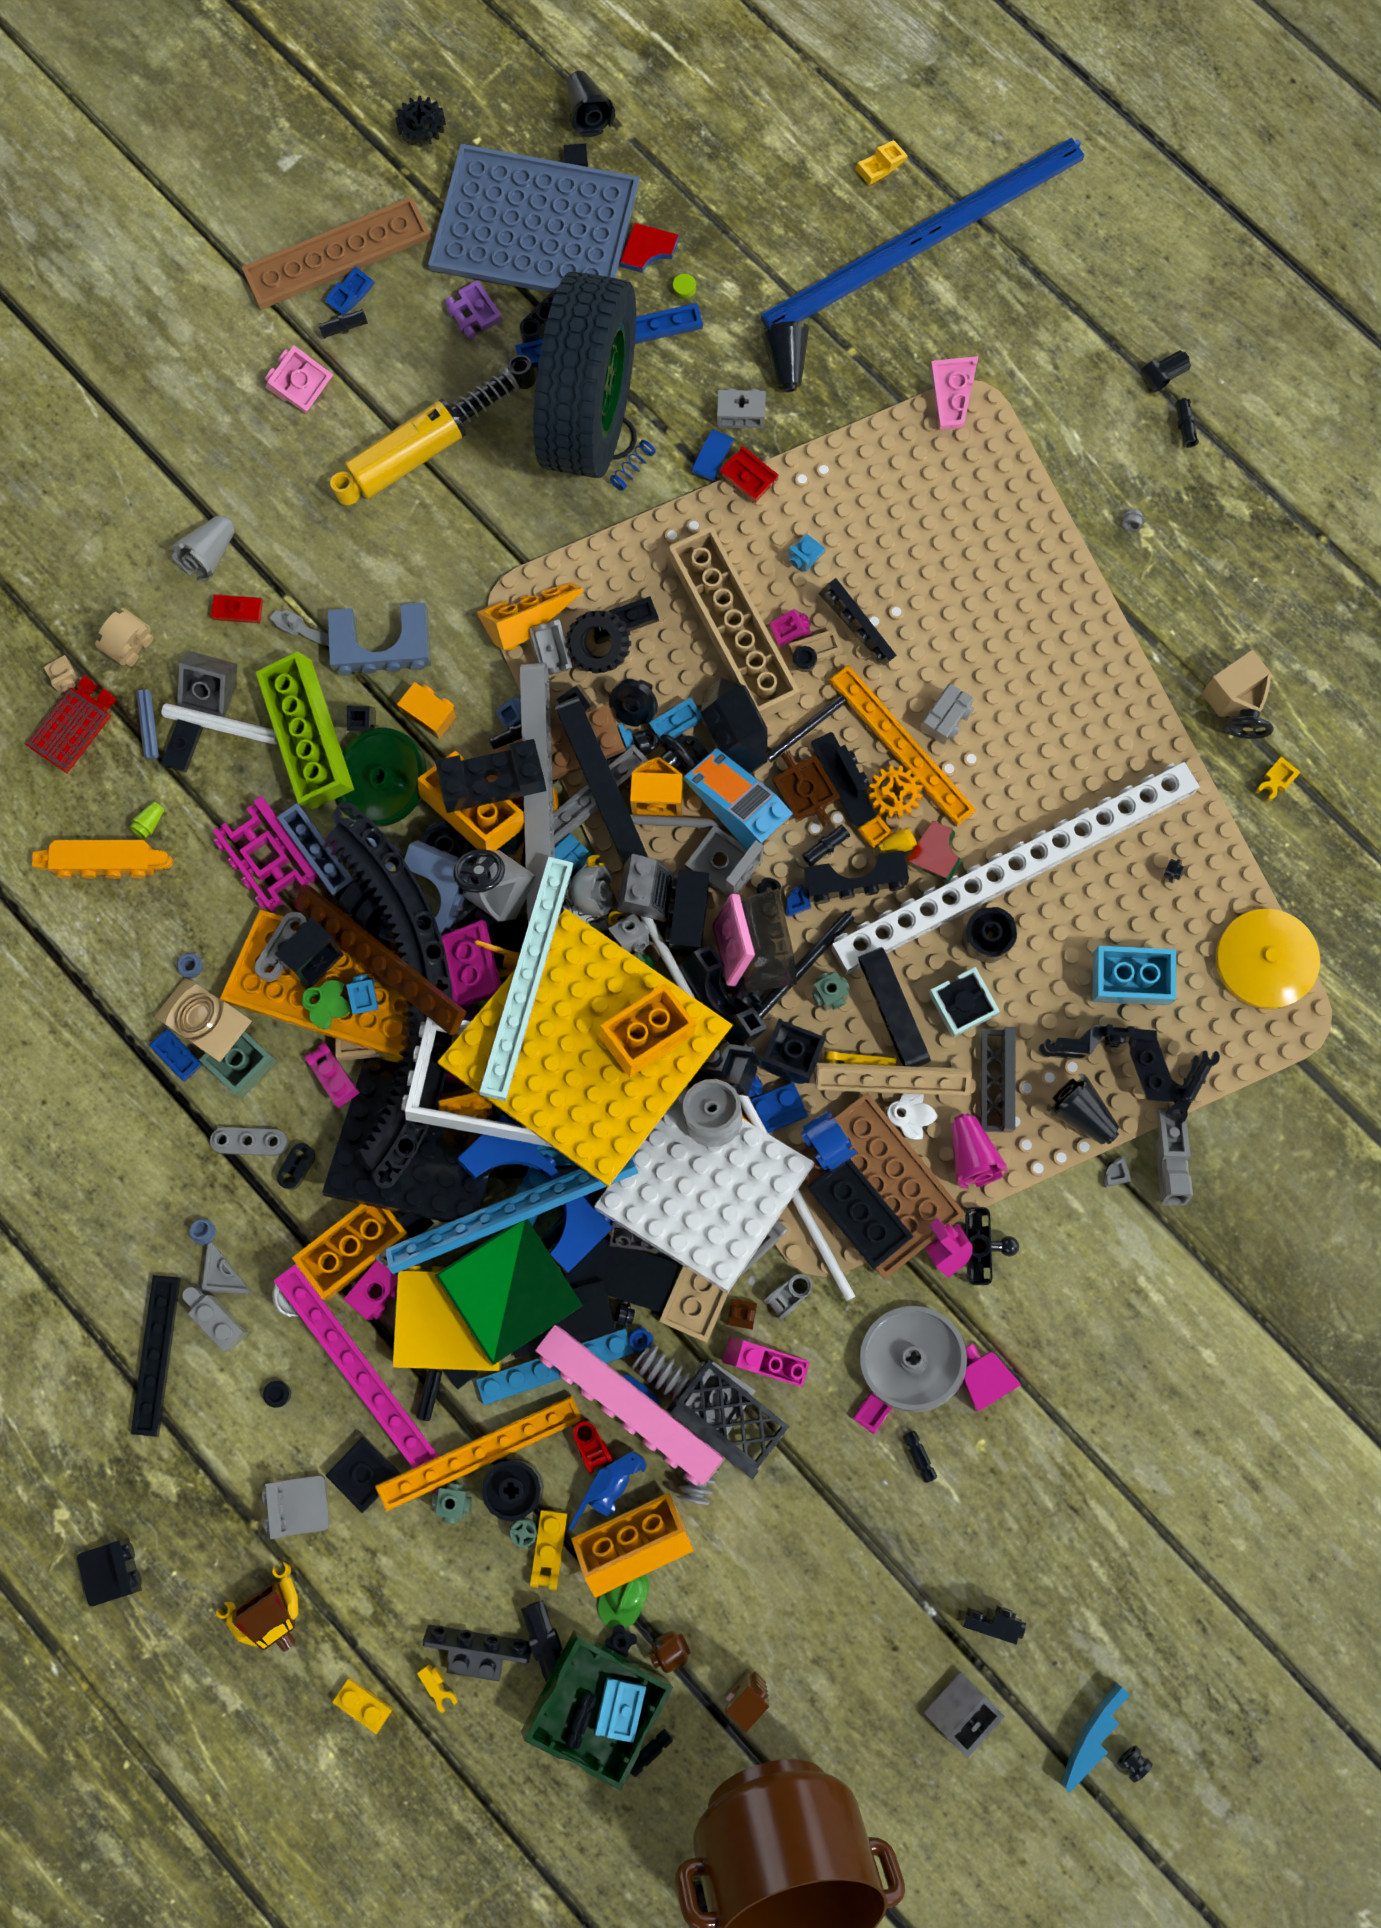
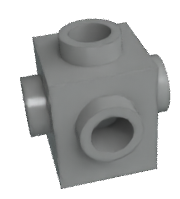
M635 914L620 919L615 925L608 928L610 939L632 955L642 952L650 945L648 935L650 929L644 920L640 921Z

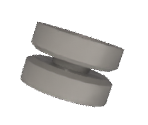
M709 1079L694 1084L687 1091L683 1100L685 1125L690 1137L698 1144L708 1147H719L731 1142L739 1134L742 1127L741 1103L736 1090L731 1085L718 1079Z

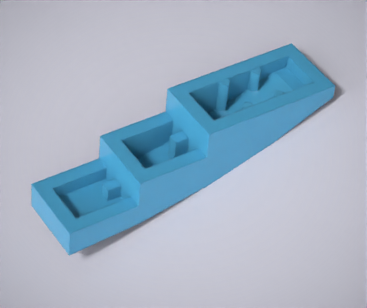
M1118 1683L1097 1706L1084 1726L1070 1754L1061 1784L1069 1793L1108 1753L1101 1746V1743L1119 1725L1111 1715L1130 1696Z

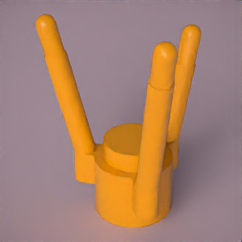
M479 940L475 941L476 945L504 956L502 968H507V971H499L498 974L499 977H509L517 966L520 953Z

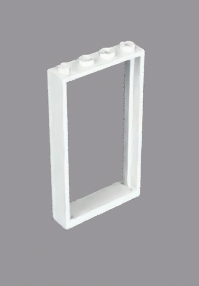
M427 1017L426 1022H421L419 1037H422L420 1046L415 1047L413 1055L416 1067L415 1071L410 1070L407 1085L411 1086L409 1095H404L401 1110L405 1111L406 1120L552 1147L524 1126L419 1107L436 1031L446 1032L429 1017ZM463 1020L457 1035H460L471 1021Z

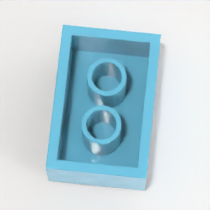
M1098 946L1094 950L1092 1002L1170 1005L1176 1000V949Z

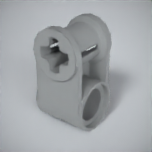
M797 1274L783 1286L778 1287L763 1302L765 1304L769 1303L779 1315L778 1319L781 1321L798 1306L797 1304L809 1295L812 1289V1282L806 1275ZM800 1278L804 1279L808 1284V1289L803 1294H798L793 1290V1282ZM776 1298H778V1299L782 1302V1304L785 1306L784 1309H783L782 1306L776 1301Z

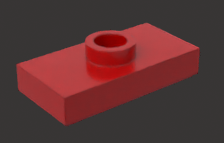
M214 594L211 618L218 621L260 624L263 600L256 597Z

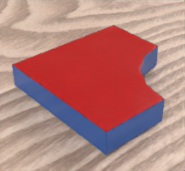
M634 223L620 262L621 267L643 273L647 265L655 260L662 258L672 259L679 235Z

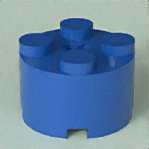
M828 1110L803 1126L804 1131L800 1134L810 1148L815 1146L818 1153L814 1156L824 1170L830 1168L832 1171L858 1153L854 1148L849 1150L853 1145L834 1117L829 1120L833 1115Z

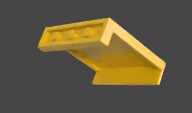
M412 1266L398 1272L393 1367L501 1370V1360L493 1366L489 1364L460 1313L454 1308L435 1278V1274L446 1267L432 1266L431 1271H421V1266Z

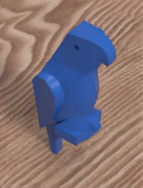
M632 1451L599 1470L568 1529L571 1531L574 1529L588 1504L603 1515L609 1516L611 1512L614 1513L616 1510L614 1502L625 1491L630 1474L637 1473L639 1470L645 1472L647 1465L644 1457Z

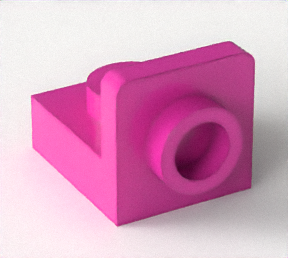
M795 609L769 623L778 645L781 646L801 635L809 636L812 634L809 629L811 622L808 616Z

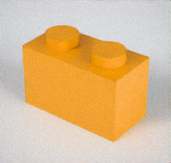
M414 682L397 703V706L403 715L440 739L457 717L454 705L446 698L439 699L434 695L435 692L427 685L423 684L420 686Z

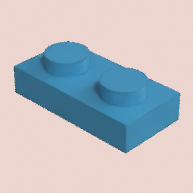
M688 698L651 721L649 727L660 741L662 734H668L676 738L704 719L692 699Z

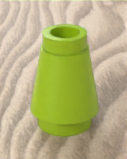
M152 802L131 820L130 830L142 839L152 836L165 810L156 802Z

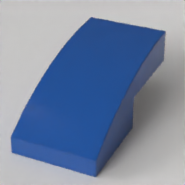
M355 266L342 284L337 282L324 301L344 315L360 302L375 282Z
M712 429L697 457L692 473L714 481L723 466L724 458L733 445L734 438Z

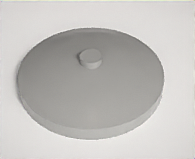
M905 1306L885 1313L872 1324L862 1342L860 1364L865 1382L881 1402L899 1411L918 1413L935 1409L954 1396L965 1377L967 1355L961 1334L948 1318L930 1308Z

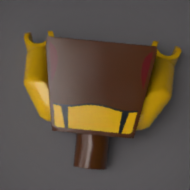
M283 1562L285 1572L282 1575L278 1574L277 1567H273V1575L281 1580L279 1584L275 1580L238 1608H236L233 1602H224L228 1608L227 1614L222 1609H217V1617L227 1620L226 1625L236 1641L253 1647L258 1646L262 1650H266L276 1643L283 1652L289 1650L296 1641L289 1632L295 1628V1618L299 1614L298 1595L292 1579L288 1578L291 1574L289 1564Z

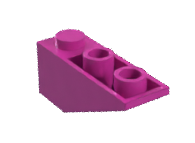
M732 1337L728 1339L722 1363L803 1387L810 1362Z

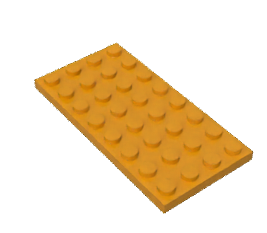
M259 910L220 999L227 1004L402 1059L403 1056L399 1052L405 1047L401 1045V1041L407 1037L401 1034L402 1031L408 1028L402 1025V1022L408 1018L402 1015V1012L408 1008L402 1005L405 998L341 945L338 944L344 956L312 987H320L329 980L344 983L345 986L340 996L351 1007L346 984L353 982L352 977L367 974L368 978H375L374 986L379 1009L358 1014H352L351 1009V1012L344 1017L332 1018L330 1029H321L311 1022L309 1011L302 1005V995L307 989L293 978L286 969L283 970L278 979L271 982L264 981L257 975L255 971L256 961L284 918L277 914ZM295 925L292 930H297L300 925ZM269 967L266 972H272L274 967ZM314 997L311 1000V1003H317L319 1001V997Z

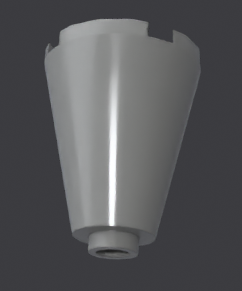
M215 516L170 547V550L174 551L171 555L173 560L188 575L194 573L199 576L196 580L207 582L213 576L235 533L233 522L226 516Z

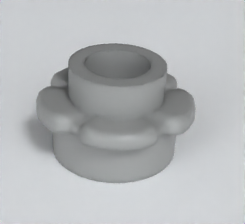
M1136 509L1124 512L1121 518L1123 521L1122 526L1129 531L1140 530L1142 524L1145 523V517H1142V513Z

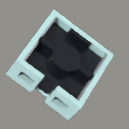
M976 967L958 975L955 982L950 984L947 981L931 989L928 993L952 1038L1000 1013Z

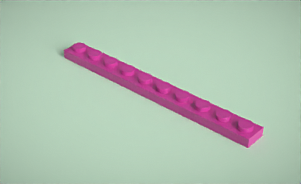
M297 1264L273 1280L410 1465L415 1468L438 1457L437 1452ZM442 1486L432 1490L431 1493H435Z

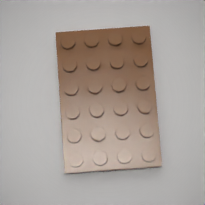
M867 1092L834 1119L853 1145L849 1150L854 1148L858 1153L851 1158L853 1163L914 1236L875 1268L885 1280L937 1238L930 1226L931 1222L939 1218L945 1225L948 1223L954 1225L966 1214ZM804 1141L794 1149L814 1162V1166L805 1178L808 1185L812 1184L830 1169L824 1170L814 1156L818 1153L815 1146L810 1148Z

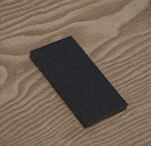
M851 1159L832 1171L829 1169L807 1187V1190L872 1270L877 1268L914 1237Z
M602 1239L569 1273H566L565 1278L568 1283L579 1287L604 1280L608 1296L663 1313L679 1263L636 1249L610 1246V1241Z
M604 1280L572 1288L583 1306L555 1325L560 1326L579 1342L617 1332ZM553 1326L514 1351L515 1359L538 1353L535 1350Z

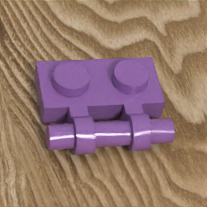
M478 280L458 291L459 301L455 302L452 297L445 300L448 313L452 318L456 319L459 324V330L462 334H466L469 340L476 336L473 327L476 325L483 332L503 321L501 314ZM466 309L471 314L468 318H465L462 313Z

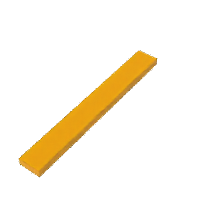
M849 664L829 679L830 684L844 697L851 708L907 771L909 769L912 770L911 776L919 777L917 783L922 785V789L956 827L976 812L974 806Z
M570 1395L376 1485L377 1492L387 1512L576 1424L583 1419L573 1396Z

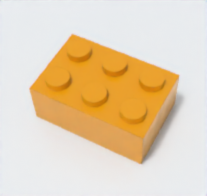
M663 984L601 1024L599 1038L630 1078L694 1036L696 1023L668 986Z

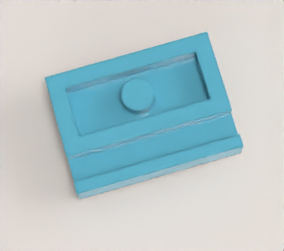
M606 1677L594 1734L596 1736L601 1735L611 1739L634 1743L646 1686L641 1683Z

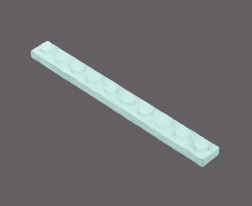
M548 857L481 1085V1096L506 1102L572 873V862Z

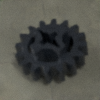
M418 96L417 101L409 98L410 104L408 105L403 102V110L397 109L398 117L395 118L399 135L402 134L403 140L407 141L410 139L411 145H414L417 141L420 146H423L424 141L431 145L432 138L439 140L438 132L444 133L443 125H446L443 108H439L438 102L435 101L431 104L430 97L422 101L421 96Z

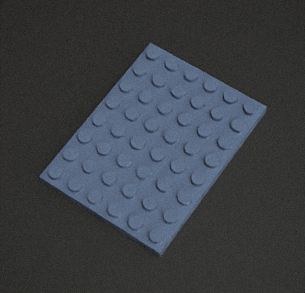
M461 144L428 263L429 270L551 293L559 286L562 278L568 272H582L616 278L639 188L640 177Z

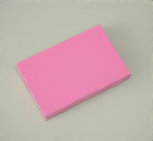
M731 894L712 924L719 956L725 964L723 972L726 984L736 986L755 953L739 894Z

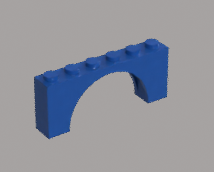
M502 1115L497 1120V1122L519 1125L511 1116L506 1118ZM484 1134L456 1160L473 1179H476L491 1168L505 1164H520L534 1168L544 1174L550 1181L566 1175L565 1172L561 1174L555 1168L557 1164L548 1154L543 1156L536 1149L539 1146L538 1144ZM588 1195L563 1204L564 1220L562 1231L555 1246L549 1252L557 1266L565 1274L569 1273L613 1229L609 1224L611 1219L595 1210L591 1205L593 1200Z

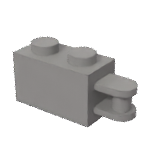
M193 1287L184 1290L183 1300L192 1308L188 1315L223 1351L231 1352L250 1333L215 1296L205 1295L200 1289Z

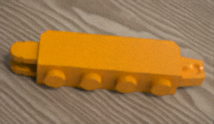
M54 840L49 845V850L36 851L32 854V867L51 871L57 878L70 879L72 875H81L82 878L95 879L96 875H105V877L111 879H119L121 875H130L132 878L143 879L146 878V875H154V870L172 868L171 866L174 863L172 857L167 852L154 850L144 840Z

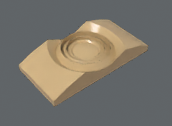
M187 978L183 979L154 1016L156 1020L218 1062L222 1061L252 1022L232 1006Z

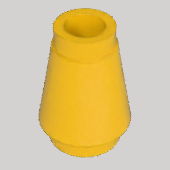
M901 827L882 843L878 844L882 854L901 850L906 852L913 850L912 847L917 845V842L909 827L905 829Z

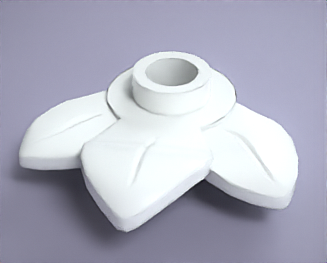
M903 1093L899 1101L892 1103L888 1107L887 1117L894 1126L901 1129L905 1137L912 1140H921L923 1138L922 1127L932 1124L938 1117L937 1113L932 1107L923 1103L924 1094ZM897 1110H901L904 1113V1117H899Z

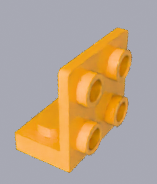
M471 1087L442 1093L438 1101L439 1111L486 1119L488 1116L493 1115L492 1103L478 1092L471 1093L475 1091Z

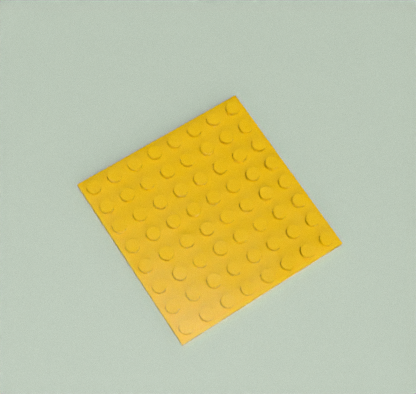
M565 909L558 918L506 1102L483 1097L609 1187L725 1037L732 1024L571 911ZM515 970L438 1061L440 1066L479 1094ZM663 984H666L696 1023L694 1036L629 1078L599 1038L600 1025Z

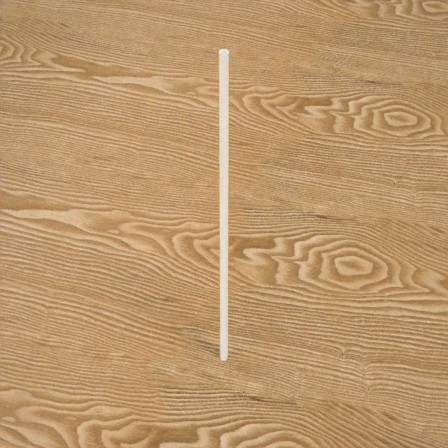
M640 916L641 920H644L650 929L649 935L676 985L694 997L655 922L651 918ZM738 1095L741 1106L750 1123L768 1134L749 1097ZM797 1190L792 1197V1201L845 1300L848 1301L854 1298L855 1294L799 1190Z

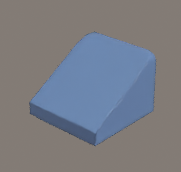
M519 698L510 699L495 711L505 730H508L507 727L510 725L516 726L521 723V699Z

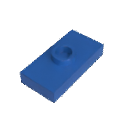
M169 1028L149 1045L183 1082L187 1081L203 1065Z

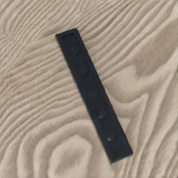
M153 1275L131 1435L159 1437L181 1281L179 1277Z

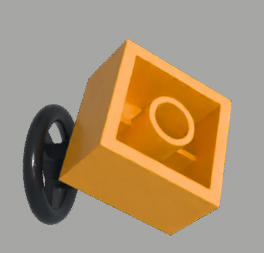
M662 734L660 741L666 752L641 764L632 772L630 797L632 814L682 817L683 777L682 773L676 770V768L680 766L689 773L696 766L687 751L672 736Z

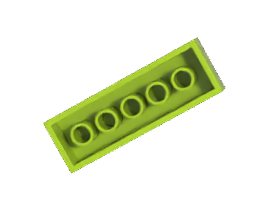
M297 651L256 671L298 804L313 810L353 791L354 787L312 660Z

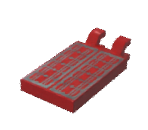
M85 675L81 678L77 691L71 687L26 744L30 749L66 774H68L111 718L107 710L117 700L104 688L99 693L97 700L92 698L90 695L98 686Z

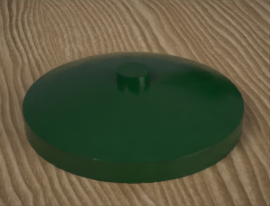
M374 728L371 731L361 733L347 745L342 754L354 790L338 797L339 803H352L377 827L395 824L408 816L421 800L417 778L427 772L425 757L418 744L408 735L398 730ZM345 811L348 815L351 814L350 811Z

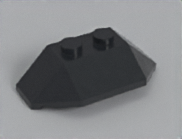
M720 678L705 690L700 713L719 750L751 775L767 763L768 728L746 685L726 678Z

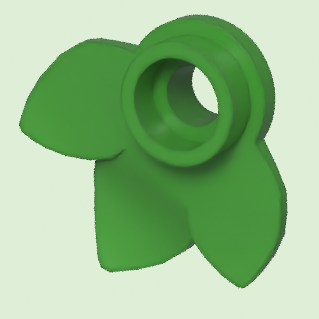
M329 980L320 987L308 988L303 993L302 1005L309 1011L310 1020L317 1027L326 1030L330 1029L332 1018H341L351 1012L349 1003L340 996L345 986L344 983ZM314 997H319V1001L317 1003H311V1000Z

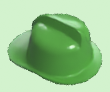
M646 1574L600 1596L598 1611L604 1624L614 1629L618 1624L628 1628L635 1623L649 1591V1581Z

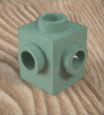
M826 972L815 979L817 983L813 986L812 997L818 1006L822 1005L825 1012L831 1008L836 1010L846 1004L845 1000L848 998L850 987L843 976L839 977L837 972L831 975L829 972ZM833 985L836 991L830 993L827 987Z
M447 1483L446 1487L439 1488V1493H434L432 1509H436L435 1516L442 1517V1522L457 1523L458 1519L466 1517V1513L470 1514L472 1497H469L470 1490L462 1489V1484ZM447 1499L454 1500L455 1506L453 1509L447 1508Z

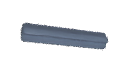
M148 689L138 690L136 694L144 757L147 760L157 759L159 754L151 692Z

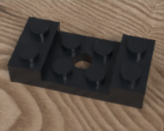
M530 739L510 744L511 750L462 761L460 755L435 760L446 812L450 813L545 792V779L535 740ZM489 775L498 777L494 782L485 781V778Z

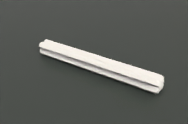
M168 703L163 705L161 711L165 718L180 719L205 728L274 745L278 743L273 729Z

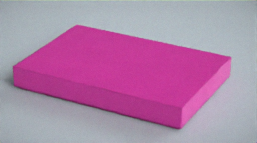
M480 920L441 935L452 984V1000L464 1008L492 997L501 986L494 953L492 950L475 944L476 940L491 944L486 922Z

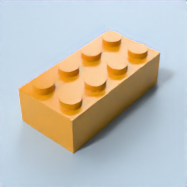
M454 751L453 753H451V754H450L449 756H447L446 758H448V757H453V756H457V755H460V754H459L458 752ZM436 765L417 778L419 796L476 849L495 851L524 829L523 811L511 800L447 813Z
M360 1204L293 1256L292 1259L323 1300L329 1301L369 1270L377 1261L375 1257L378 1254L384 1252L386 1248L406 1241L411 1236L397 1222L390 1210Z
M670 1493L571 1538L583 1577L595 1598L694 1551Z

